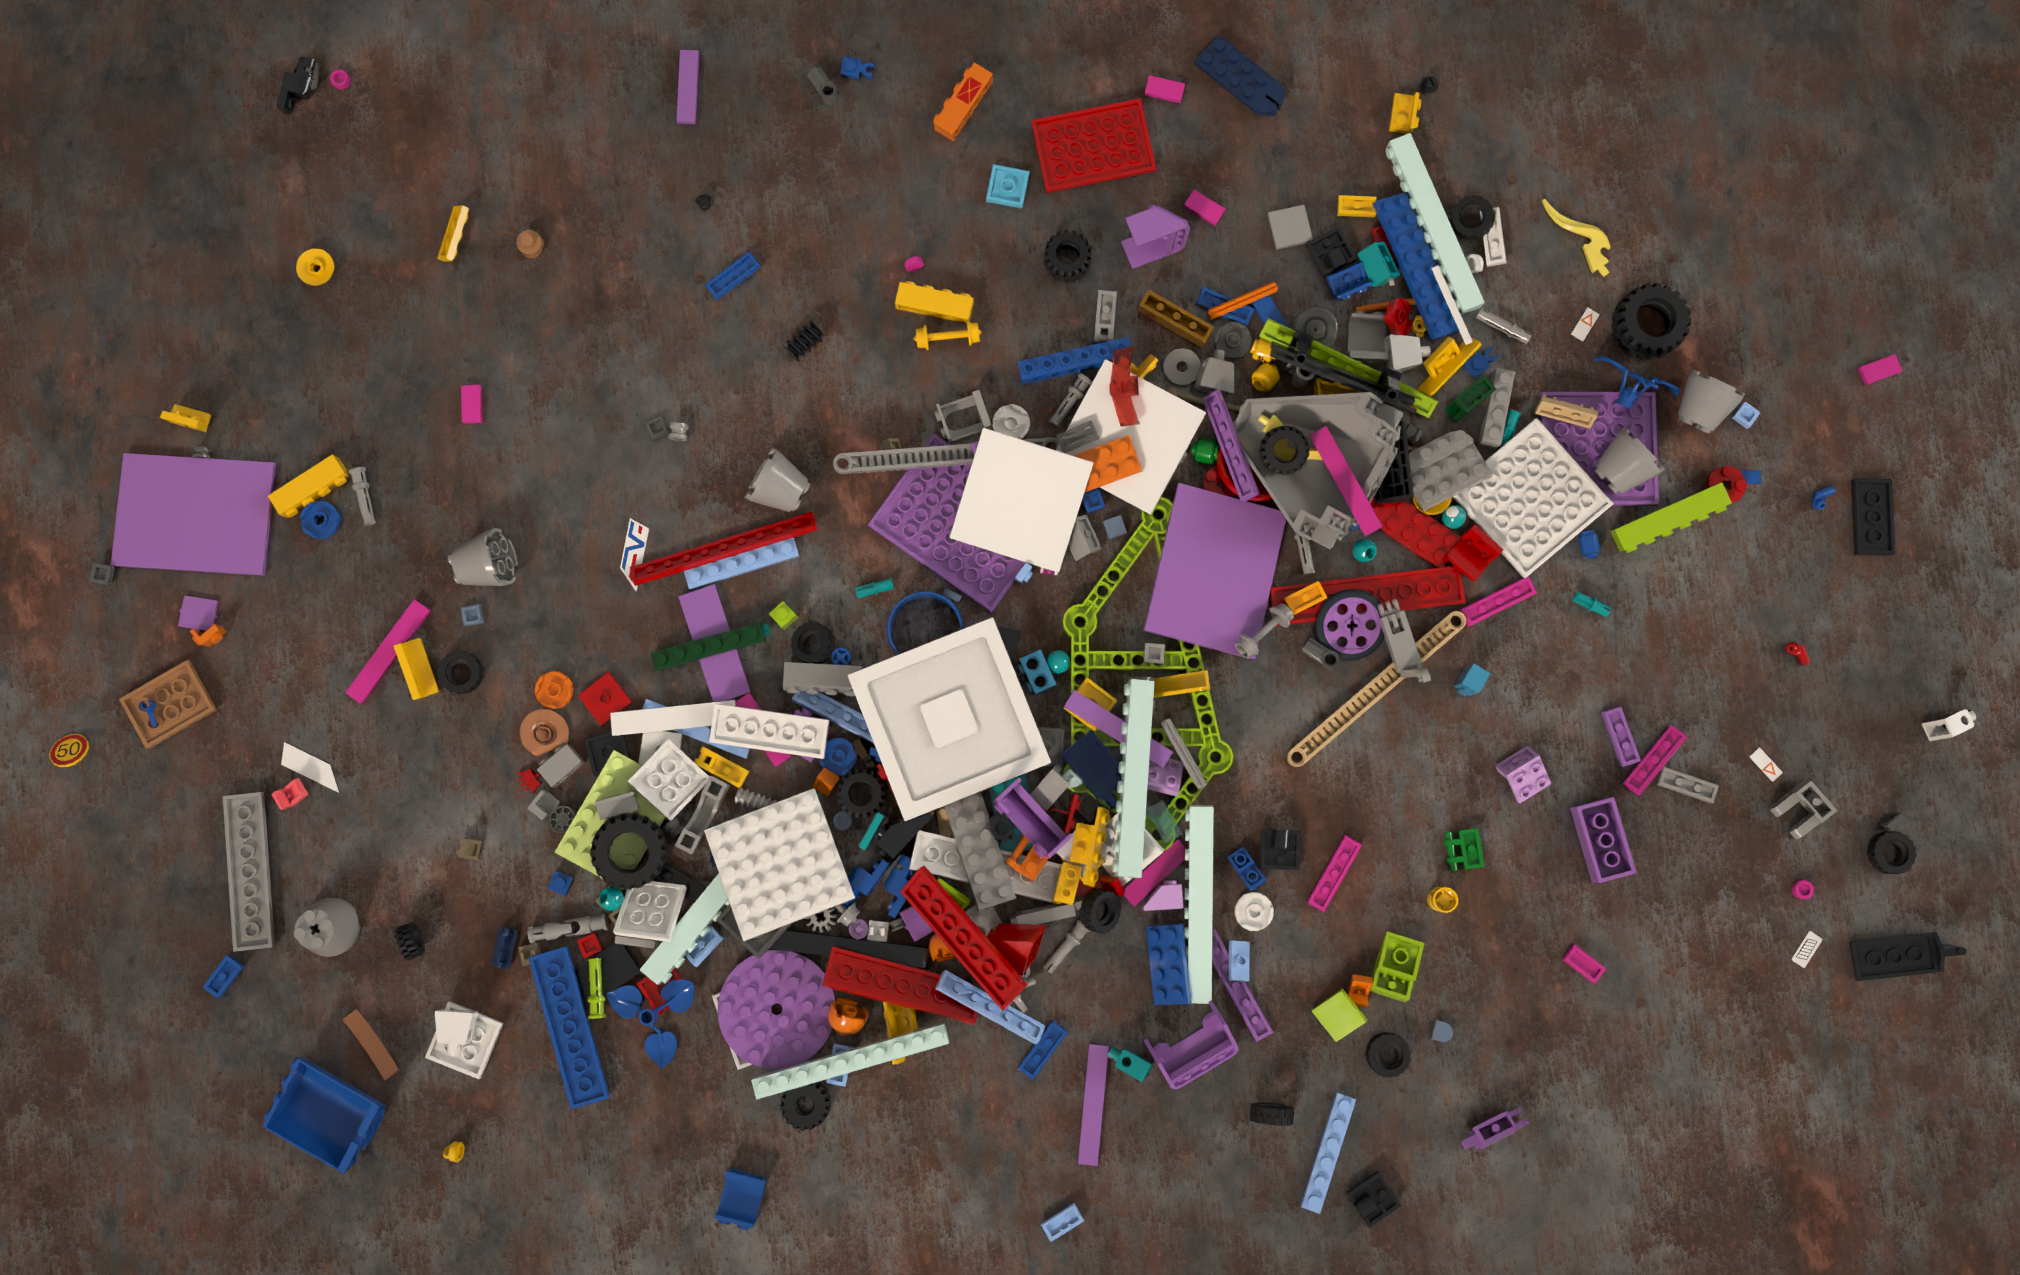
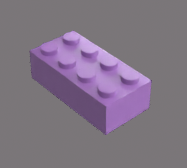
M1606 797L1570 807L1592 883H1602L1637 873L1614 797Z

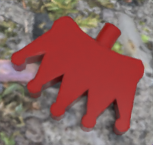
M533 769L518 772V775L524 774L518 779L519 781L525 780L521 787L528 785L525 791L532 788L530 793L534 794L536 789L542 784L537 778L541 774L539 772L534 774Z

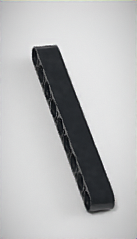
M786 930L769 948L830 956L831 948L836 947L906 966L929 968L931 957L929 947L795 930Z

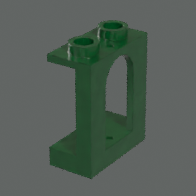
M1483 375L1455 397L1453 402L1444 409L1457 423L1497 389Z

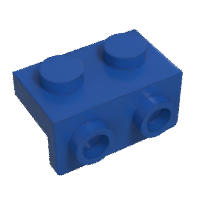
M1360 261L1325 276L1332 297L1340 299V301L1350 298V294L1355 292H1364L1368 289L1367 287L1372 285V282L1367 279L1363 263Z

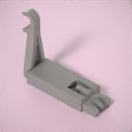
M1392 599L1393 608L1389 601L1384 602L1386 610H1384L1382 603L1377 604L1381 616L1379 621L1396 672L1400 673L1401 678L1417 677L1418 681H1423V683L1430 681L1431 677L1427 668L1421 667L1422 662L1405 611L1400 610L1397 599Z
M1084 897L1075 898L1073 905L1051 903L1015 911L1016 914L1010 916L1011 923L1037 925L1076 916L1075 910L1081 908ZM1030 967L1021 976L1022 978H1027L1029 976Z

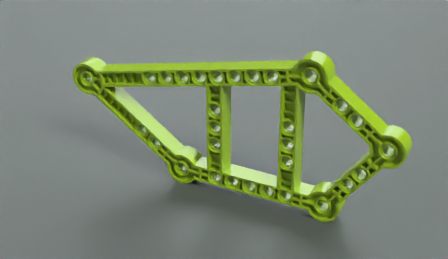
M1160 497L1151 515L1143 510L1141 511L1142 523L1082 604L1073 605L1064 614L1063 629L1071 637V693L1080 686L1075 682V676L1083 675L1084 678H1089V670H1185V674L1205 671L1199 645L1193 644V649L1188 650L1184 647V641L1178 640L1180 651H1164V664L1159 666L1144 663V651H1089V637L1096 630L1098 622L1097 613L1153 537L1160 561L1173 505L1166 498ZM1160 511L1163 514V518L1155 519L1153 513ZM1116 572L1119 579L1112 581L1109 579L1108 574ZM1104 587L1107 589L1108 594L1100 596L1097 593V589ZM1076 618H1083L1085 625L1078 627L1074 621ZM1083 656L1085 663L1077 665L1074 661L1075 657ZM1121 656L1124 662L1120 666L1115 665L1113 658ZM1140 656L1143 660L1142 665H1134L1132 658ZM1191 658L1197 660V668H1190L1188 660ZM1204 690L1190 693L1198 729L1176 730L1186 747H1200L1197 753V766L1208 783L1213 775L1224 773L1230 768L1233 762V752L1227 743L1221 741L1210 691ZM1198 696L1206 698L1207 703L1205 706H1200L1197 703ZM1207 714L1210 716L1211 722L1209 725L1202 723V715ZM1071 715V761L1063 769L1062 776L1070 768L1074 773L1079 770L1083 771L1085 779L1081 785L1067 789L1079 794L1087 792L1114 814H1117L1116 803L1120 801V795L1097 778V770L1093 763L1089 761V746L1120 747L1121 743L1115 742L1111 736L1098 728L1092 731L1083 723H1077L1074 716ZM1151 728V738L1153 733H1160L1162 736L1160 744L1165 747H1174L1163 728ZM1077 732H1082L1085 735V740L1081 743L1077 742L1074 738ZM1212 752H1217L1220 756V760L1217 763L1212 762L1210 759ZM1191 776L1188 777L1179 789L1178 796L1173 797L1159 817L1150 818L1147 815L1145 817V829L1151 836L1155 829L1162 831V838L1156 841L1164 850L1172 846L1175 840L1174 827L1186 810H1188L1189 805L1194 802L1203 790V788H1197L1194 794L1188 792L1187 785L1194 783ZM1108 794H1113L1116 797V802L1113 805H1109L1105 801ZM1178 798H1182L1185 801L1183 809H1178L1175 805Z

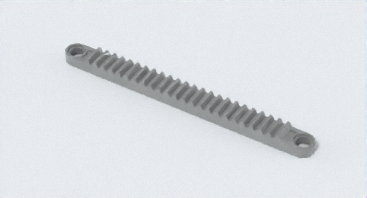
M1051 437L1024 439L1044 447L1048 443H1053L1057 449L1059 441ZM970 444L838 454L834 458L833 467L839 474L952 467L955 465L972 464L974 455ZM838 460H847L848 467L844 469L839 468L837 465Z

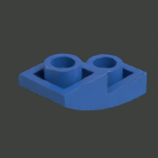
M1244 847L1227 857L1250 892L1267 881Z

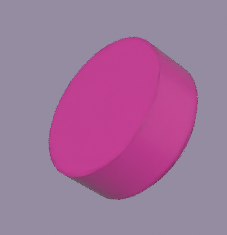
M337 69L330 75V82L335 88L343 90L350 85L351 79L346 71Z
M914 256L907 259L904 266L907 272H914L921 269L924 263L921 257Z
M1797 880L1792 886V893L1798 899H1809L1814 893V887L1807 880Z

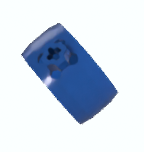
M930 591L915 592L901 599L892 609L887 621V638L895 655L897 656L900 653L894 645L892 629L895 618L901 609L919 599L941 601L954 611L959 620L960 630L964 629L963 619L955 604L947 597Z

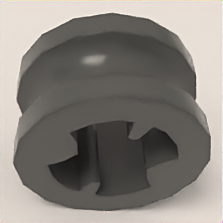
M193 447L195 453L192 457L211 459L209 453L212 449Z
M902 917L889 922V925L893 927L892 932L906 926Z

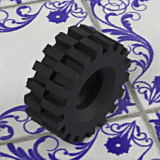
M815 1082L784 1091L780 1101V1110H782V1117L787 1120L786 1123L788 1125L791 1124L794 1129L799 1128L800 1131H805L806 1129L813 1130L815 1127L820 1126L828 1116L831 1108V1097L827 1093V1088H824L821 1082ZM802 1097L810 1098L813 1102L812 1110L802 1112L798 1108L799 1099Z

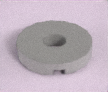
M1185 348L1175 349L1165 358L1163 365L1164 375L1173 385L1188 386L1197 379L1201 367L1200 360L1191 350ZM1179 363H1184L1187 366L1185 372L1178 371L1177 365Z

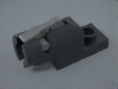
M300 57L294 73H284L276 106L283 114L291 115L292 109L295 107V98L309 100L312 90L318 88L320 66L319 63H316V60L309 57Z

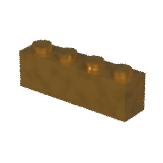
M1149 289L1139 304L1138 312L1201 348L1205 346L1213 332L1214 326Z

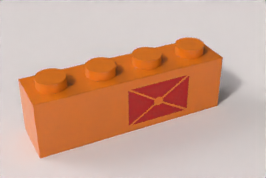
M975 62L971 68L968 67L965 70L963 80L955 85L953 95L945 100L941 113L938 112L933 119L934 130L952 141L955 140L993 82V73Z

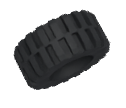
M1648 283L1633 289L1617 304L1616 311L1612 315V320L1615 322L1611 326L1612 330L1616 331L1613 335L1615 340L1619 339V346L1622 349L1625 347L1628 350L1627 354L1631 356L1636 354L1638 359L1646 357L1647 360H1653L1656 357H1664L1682 344L1685 337L1689 334L1690 329L1687 327L1691 325L1692 319L1688 318L1691 311L1690 308L1685 306L1687 303L1685 298L1681 299L1679 297L1680 293L1677 290L1673 292L1670 286L1665 285L1661 287L1660 283H1654L1652 286ZM1640 307H1651L1663 316L1666 325L1663 336L1653 337L1641 330L1637 323V311Z
M624 813L606 821L596 832L591 843V862L596 869L597 875L601 876L607 884L610 883L615 888H625V890H631L636 887L638 889L652 882L661 872L667 857V841L663 831L658 827L659 825L651 821L649 817L641 816L638 813ZM623 833L638 834L647 844V858L637 868L624 869L616 865L612 860L610 853L612 842Z

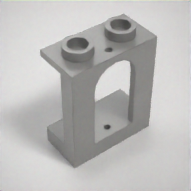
M980 390L972 392L971 396L941 406L939 403L936 404L937 410L934 413L937 421L942 422L943 428H940L943 439H948L949 443L982 433L983 428L992 429ZM976 405L981 420L980 423L956 431L947 428L945 420L949 414Z

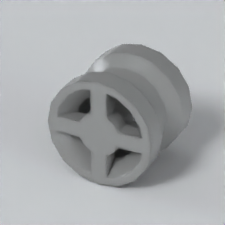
M671 422V433L668 435V438L674 441H687L686 431L689 430V425Z

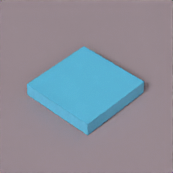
M993 164L986 202L1023 209L1030 171Z

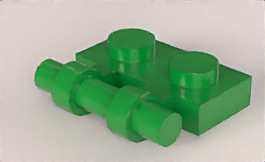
M1478 828L1457 831L1458 839H1453L1452 832H1444L1445 840L1443 841L1444 846L1447 847L1448 858L1446 860L1450 866V871L1458 870V862H1462L1463 869L1484 867ZM1454 845L1460 846L1461 856H1456Z

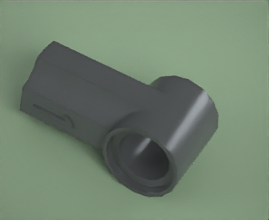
M820 66L810 69L807 78L820 94L823 102L827 105L835 104L838 100L835 84L829 80ZM828 91L833 92L830 95H825V93Z
M1311 637L1301 650L1302 653L1321 664L1324 669L1331 670L1339 663V655L1335 651L1329 650ZM1327 655L1334 658L1335 662L1333 665L1325 662Z

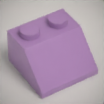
M1177 880L1163 881L1164 884L1157 886L1141 905V909L1143 911L1183 908L1182 884L1177 883Z

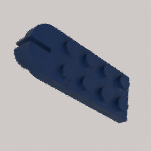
M1218 35L1194 60V64L1254 113L1262 116H1275L1277 110L1280 111L1284 101L1283 86L1221 35Z

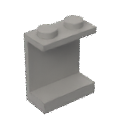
M1355 311L1351 313L1348 318V357L1360 363H1386L1388 352H1385L1384 346L1386 324L1384 323L1383 312L1365 314L1364 311Z

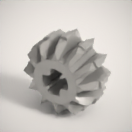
M832 907L823 911L824 917H826L825 921L824 919L819 921L817 914L806 917L805 919L811 918V921L806 925L814 924L812 928L814 932L818 926L820 933L824 932V926L827 931H830L831 927L828 923L836 925L832 918H837L838 914L831 913L836 908Z

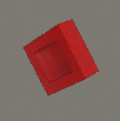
M1103 875L1099 880L1104 890L1112 891L1118 897H1122L1125 893L1118 877Z
M597 933L577 940L583 958L603 951Z

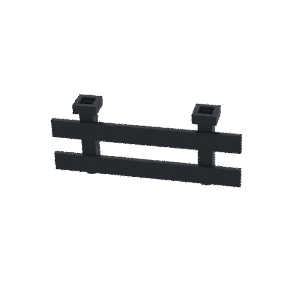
M1295 330L1288 347L1271 341L1270 356L1362 393L1372 392L1381 400L1413 413L1417 411L1416 405H1414V396L1400 391L1399 380L1403 374L1402 371L1384 365L1376 382L1310 356L1309 348L1314 337Z

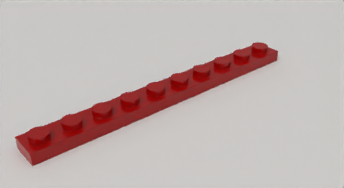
M813 511L630 567L632 582L637 586L816 531L818 528Z

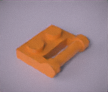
M1022 833V839L1010 858L1007 857L1004 863L1034 882L1048 859L1044 856L1040 858L1033 849L1036 847L1033 845L1022 864H1017L1016 861L1029 842Z

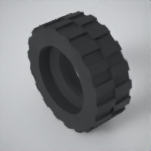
M1466 196V198L1460 199L1455 204L1454 210H1452L1451 221L1455 231L1461 237L1476 240L1477 238L1484 237L1493 228L1495 213L1489 201L1482 196ZM1475 208L1480 210L1483 215L1482 221L1476 226L1466 225L1464 214L1469 209Z
M809 621L808 623H803L802 626H799L794 631L790 646L793 655L803 663L821 664L825 663L831 657L832 652H834L835 637L832 635L831 630L819 622ZM811 635H818L821 639L820 648L813 653L807 652L805 641Z
M454 651L447 654L441 660L437 675H439V682L442 683L441 685L446 690L457 694H465L476 690L477 686L481 684L484 669L481 661L476 656L464 651ZM459 663L466 664L470 669L468 679L463 682L455 681L451 674L453 667Z
M1884 831L1876 834L1870 840V844L1867 847L1868 860L1879 872L1885 874L1905 873L1915 864V858L1917 857L1916 846L1909 839V836L1901 832ZM1894 843L1899 846L1901 857L1898 861L1888 862L1883 857L1885 845Z
M1100 888L1090 890L1081 903L1080 919L1082 925L1090 931L1101 934L1108 933L1114 929L1121 916V902L1118 896L1112 891ZM1103 901L1105 903V911L1102 918L1097 920L1096 911L1099 904Z
M1383 1032L1375 1035L1373 1039L1371 1038L1370 1043L1366 1047L1365 1056H1367L1366 1061L1373 1071L1383 1077L1392 1078L1398 1077L1408 1069L1411 1062V1050H1409V1045L1403 1038L1390 1032ZM1385 1045L1395 1047L1398 1052V1058L1393 1064L1386 1065L1379 1059V1051Z
M1251 1103L1250 1120L1260 1124L1290 1126L1294 1124L1295 1108L1274 1103Z

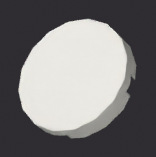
M1010 404L999 408L994 414V431L1018 439H1023L1027 435L1030 428V419L1022 407Z
M1249 892L1237 900L1234 914L1237 922L1243 928L1249 931H1259L1271 923L1274 909L1271 901L1265 895L1258 892Z

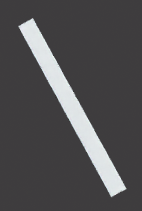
M1437 265L1431 269L1465 345L1472 343L1473 341Z

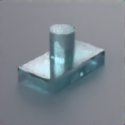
M1163 800L1146 809L1147 814L1165 844L1182 835Z

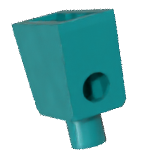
M1112 1046L1107 1057L1116 1061V1068L1141 1082L1146 1080L1154 1062L1127 1048L1121 1051ZM1126 1057L1131 1059L1130 1066L1125 1064Z

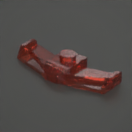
M1134 347L1114 350L1109 390L1120 426L1140 425L1131 398L1139 396L1138 376H1130Z

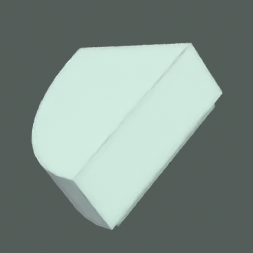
M1070 768L1063 775L1071 783L1067 788L1077 787L1084 782Z

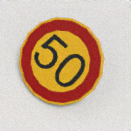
M80 734L64 736L52 746L49 753L50 760L58 767L75 765L86 756L89 750V742Z

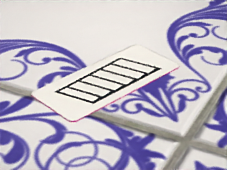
M1809 931L1792 957V961L1805 968L1822 942V938Z

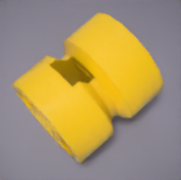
M1438 886L1429 891L1427 902L1431 909L1448 913L1457 907L1458 896L1451 888Z

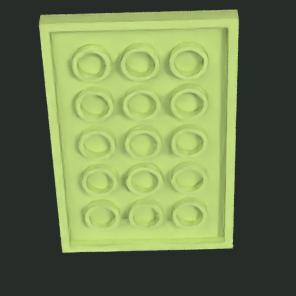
M614 750L555 853L597 875L596 869L591 862V843L599 828L612 817L600 820L597 806H595L594 802L633 790L639 809L627 814L638 813L641 816H647L660 827L665 816L627 782L643 765ZM623 833L612 842L610 853L616 865L624 869H634L639 864L648 847L645 840L638 834Z

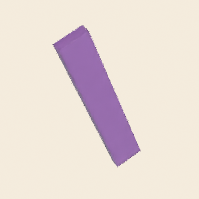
M1215 390L1202 399L1240 501L1246 502L1260 493L1221 390Z
M1073 690L1064 708L1120 743L1124 742V734H1121V727L1125 721ZM1151 738L1149 761L1160 768H1164L1173 751Z
M1213 929L1212 965L1252 1036L1258 1042L1272 1034L1273 1031L1246 983L1242 981H1229V953L1217 931Z
M1089 1044L1078 1164L1098 1166L1109 1045Z

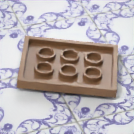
M189 660L182 662L119 699L146 749L156 746L217 710ZM148 700L156 704L154 716L157 727H152L148 713L140 708L141 702H144L147 707L149 706Z

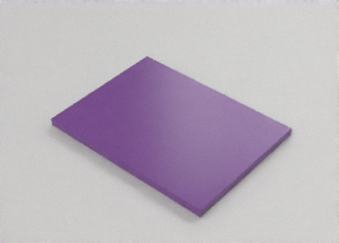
M933 434L924 447L950 444L936 434ZM972 464L908 469L868 523V526L992 613L1027 562L950 538Z
M123 453L111 566L265 576L272 502L268 495L274 492L276 463Z
M1178 483L1143 631L1243 657L1235 648V643L1239 640L1241 634L1251 638L1263 626L1286 522L1283 513L1280 510L1247 501L1241 502L1240 499ZM1252 655L1248 659L1254 660L1256 655Z

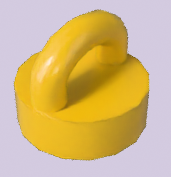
M458 1141L449 1144L443 1151V1157L452 1162L461 1161L465 1150L464 1144Z

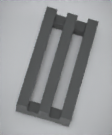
M1092 420L1056 435L1063 453L1070 452L1099 439ZM1087 427L1091 428V430H1088L1070 439H1067L1065 441L1062 440V438L1069 436L1073 433H1076L1080 430H1083ZM1090 434H1093V435H1094V436H1092V437H1090V438H1088V439H1085V440H1083V441H1081V442H1078V443H1076V444H1074V445H1071V446H1069V447H1065V445H1067V444H1069V443H1072V442H1074V441H1076V440H1079V439H1081V438H1083V437H1086V436H1088V435H1090Z

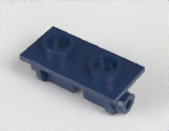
M499 927L491 965L495 968L510 969L518 930Z

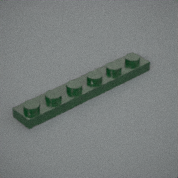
M758 622L651 653L654 669L658 672L766 641L762 623Z

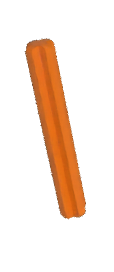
M1270 282L1208 309V317L1210 320H1213L1277 292L1278 287L1275 282Z

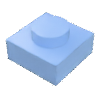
M1743 402L1732 419L1748 429L1761 412L1747 402Z
M1025 563L1015 577V581L1019 584H1022L1024 581L1027 583L1033 575L1031 572L1032 566Z

